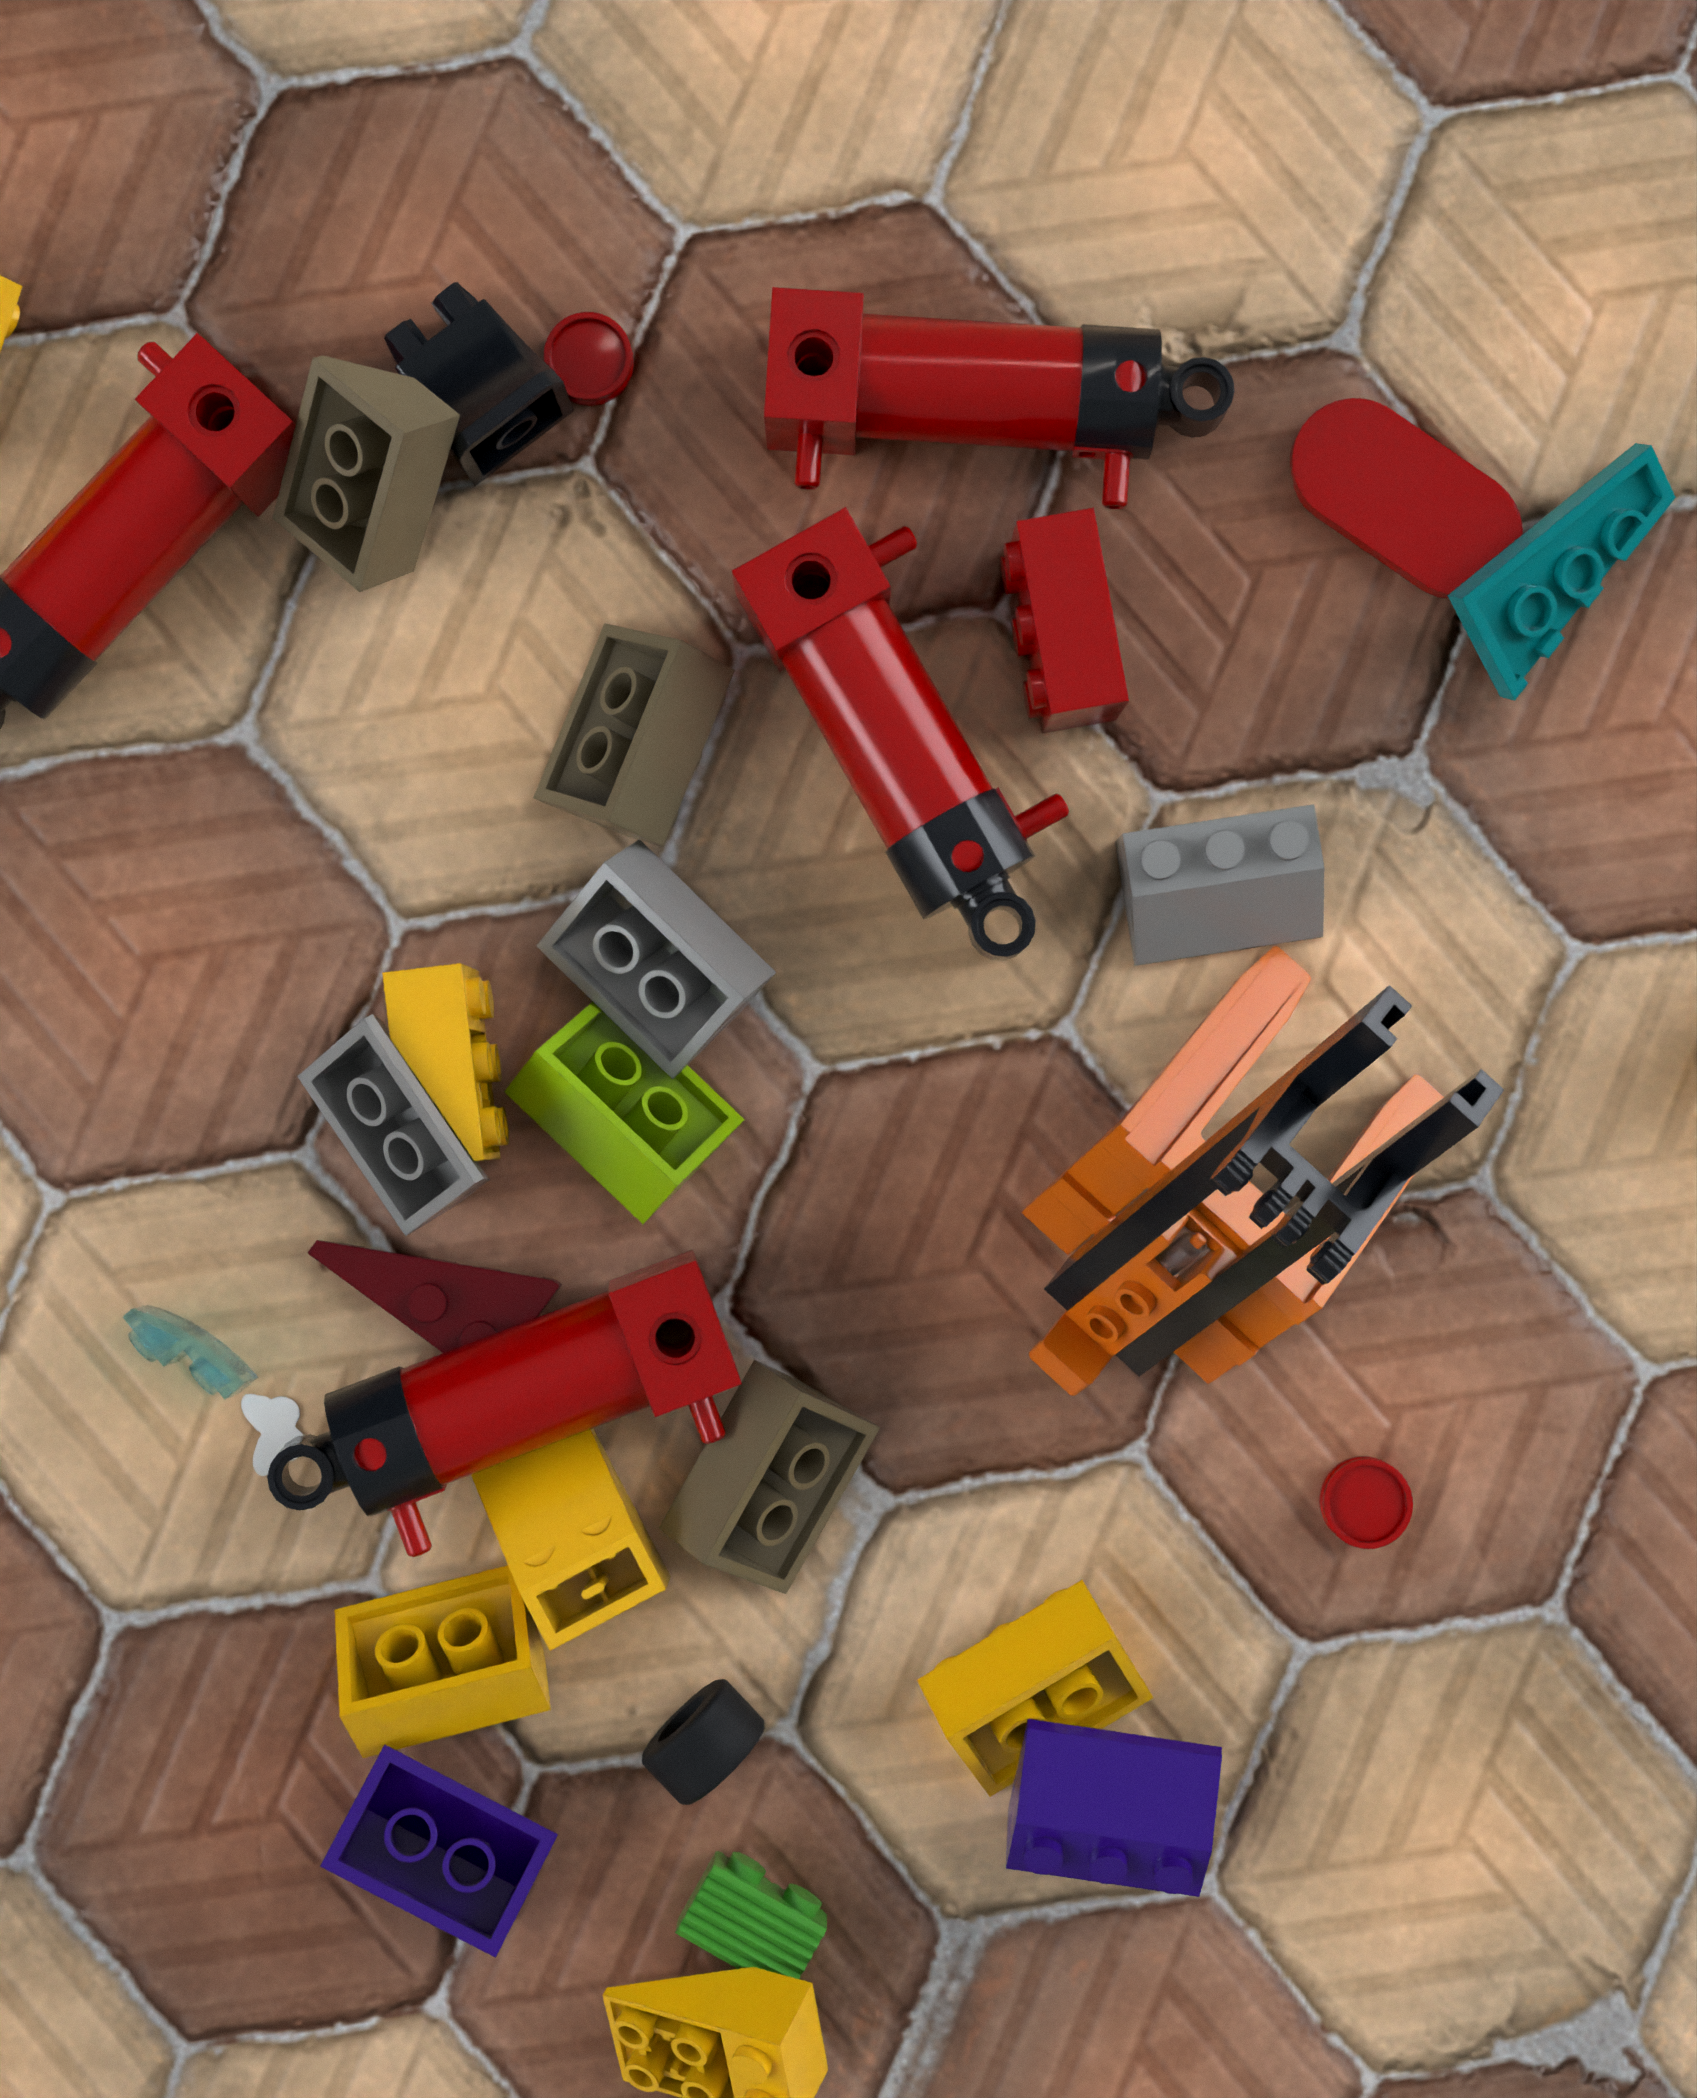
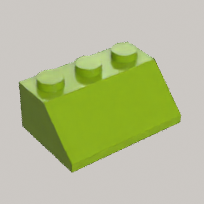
M594 1002L590 1003L540 1046L504 1091L642 1224L682 1187L745 1120L688 1065L672 1079Z

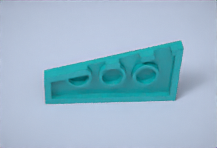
M1635 443L1447 595L1500 697L1516 700L1528 685V682L1524 679L1526 674L1540 657L1549 658L1564 639L1560 632L1580 607L1589 608L1604 589L1600 585L1603 577L1617 560L1626 561L1676 498L1652 445Z

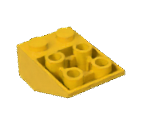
M462 963L383 972L391 1041L474 1161L501 1159L499 1146L509 1144V1129L505 1108H496L494 1105L492 1082H500L502 1072L498 1046L496 1043L489 1044L486 1037L484 1019L494 1018V1002L490 981H482L478 970Z
M593 1428L471 1475L518 1591L550 1651L666 1590L671 1576Z
M747 1967L607 1987L602 1995L623 2081L629 2082L639 2090L645 2092L659 2091L679 2098H814L828 2071L814 1988L811 1982L757 1967Z

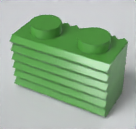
M716 1851L677 1921L675 1933L737 1969L757 1967L800 1979L801 1974L804 1972L827 1930V1914L820 1909L822 1902L814 1894L796 1884L790 1883L785 1890L778 1884L771 1883L764 1877L766 1873L764 1867L745 1854L733 1852L730 1858H728L722 1852Z

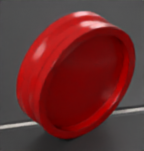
M580 312L570 315L561 320L552 329L545 343L544 362L564 382L570 401L583 406L605 404L619 396L627 387L632 377L634 357L628 336L616 321L606 315L596 312Z
M1358 1456L1342 1461L1328 1473L1320 1490L1319 1505L1324 1522L1342 1541L1357 1548L1376 1549L1392 1543L1405 1531L1412 1517L1413 1497L1408 1482L1396 1468L1374 1457Z

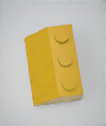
M508 1565L334 1609L339 1717L362 1758L380 1754L384 1744L398 1750L551 1710L546 1661L539 1631L518 1591Z
M1083 1580L1067 1589L1054 1592L1041 1605L1013 1622L998 1626L985 1639L958 1655L945 1658L936 1665L934 1670L917 1679L946 1739L989 1797L1014 1783L1028 1719L1103 1729L1154 1698Z

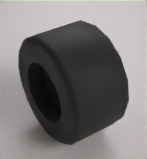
M714 1680L693 1695L664 1723L643 1751L642 1764L680 1804H693L715 1789L748 1756L764 1732V1720L727 1680Z

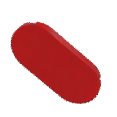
M1348 398L1325 405L1308 418L1292 444L1290 451L1291 476L1294 481L1293 487L1301 504L1320 521L1430 595L1448 598L1447 595L1523 535L1522 520L1517 505L1510 494L1499 483L1392 409L1376 401Z

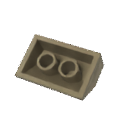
M323 355L312 358L273 519L359 592L414 572L460 414L413 377Z
M604 623L533 798L625 836L664 847L670 829L676 822L679 807L694 770L701 760L702 750L717 713L725 701L726 691L735 670L682 640Z
M754 1360L743 1378L742 1384L739 1385L721 1417L726 1431L724 1438L705 1445L659 1529L701 1563L787 1594L880 1427L796 1378Z

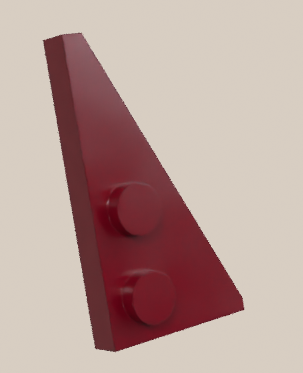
M316 1240L308 1251L310 1256L442 1353L539 1317L562 1286L560 1282L553 1278L500 1271V1269L476 1267L441 1259L369 1249L364 1246Z

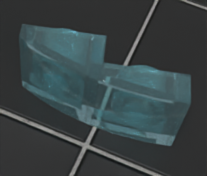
M151 1305L133 1308L123 1316L124 1320L133 1329L128 1333V1337L144 1358L150 1362L158 1360L164 1367L179 1362L188 1355L193 1361L189 1366L190 1373L197 1383L211 1395L219 1392L224 1400L241 1393L258 1378L248 1365L228 1346L208 1331L181 1316Z

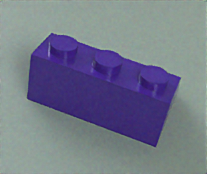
M1028 1719L1008 1807L1006 1869L1199 1897L1212 1853L1222 1747Z
M384 1744L320 1867L496 1958L558 1834Z

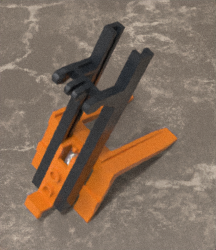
M1278 946L1272 947L1231 985L1123 1118L1021 1212L1067 1255L1073 1252L1091 1235L1095 1234L1067 1259L1044 1288L1066 1310L1043 1339L1029 1351L1030 1359L1071 1396L1079 1394L1091 1385L1114 1355L1138 1376H1141L1174 1352L1207 1384H1210L1234 1366H1240L1252 1358L1261 1347L1294 1324L1299 1325L1323 1308L1415 1173L1477 1129L1504 1089L1486 1072L1480 1069L1443 1097L1420 1075L1415 1074L1376 1111L1326 1179L1289 1144L1317 1107L1389 1050L1398 1039L1388 1029L1403 1018L1412 1005L1389 985L1205 1141L1201 1136L1202 1130L1289 1020L1311 981L1310 975ZM1259 1162L1278 1179L1264 1194L1250 1182V1179L1253 1177V1169ZM1148 1188V1190L1142 1196H1140L1136 1201H1134L1122 1213H1120L1117 1217L1115 1216L1125 1206H1127L1131 1201H1133L1138 1195H1140L1145 1189ZM1296 1195L1300 1200L1285 1214L1283 1210ZM1184 1226L1191 1231L1185 1233L1171 1244ZM1187 1243L1193 1245L1192 1248L1190 1247L1189 1251L1187 1250L1188 1246L1185 1245ZM1206 1245L1205 1250L1202 1251V1246ZM1207 1247L1211 1249L1210 1252L1180 1275L1178 1274L1179 1271L1199 1257L1202 1252L1206 1251Z

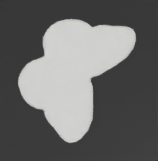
M245 1394L241 1400L243 1414L253 1427L261 1433L253 1455V1467L258 1475L266 1476L268 1475L271 1462L284 1445L295 1437L304 1435L295 1427L300 1417V1409L295 1401L287 1397L279 1396L269 1399L266 1396Z

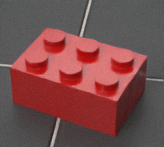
M1094 507L1016 521L1011 542L1004 543L1005 556L1000 557V566L1006 595L1017 593L1019 606L1015 607L1016 618L1011 619V626L1017 656L1028 655L1030 670H1027V681H1023V695L1028 718L1039 717L1042 734L1116 721L1129 702Z

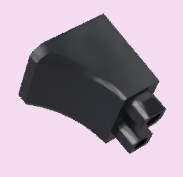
M454 282L439 293L431 303L447 327L430 340H427L412 319L401 322L389 331L384 339L397 363L395 369L398 374L417 379L460 414L450 452L472 484L477 486L574 412L564 382L555 371L513 331L485 299L478 302L458 282Z

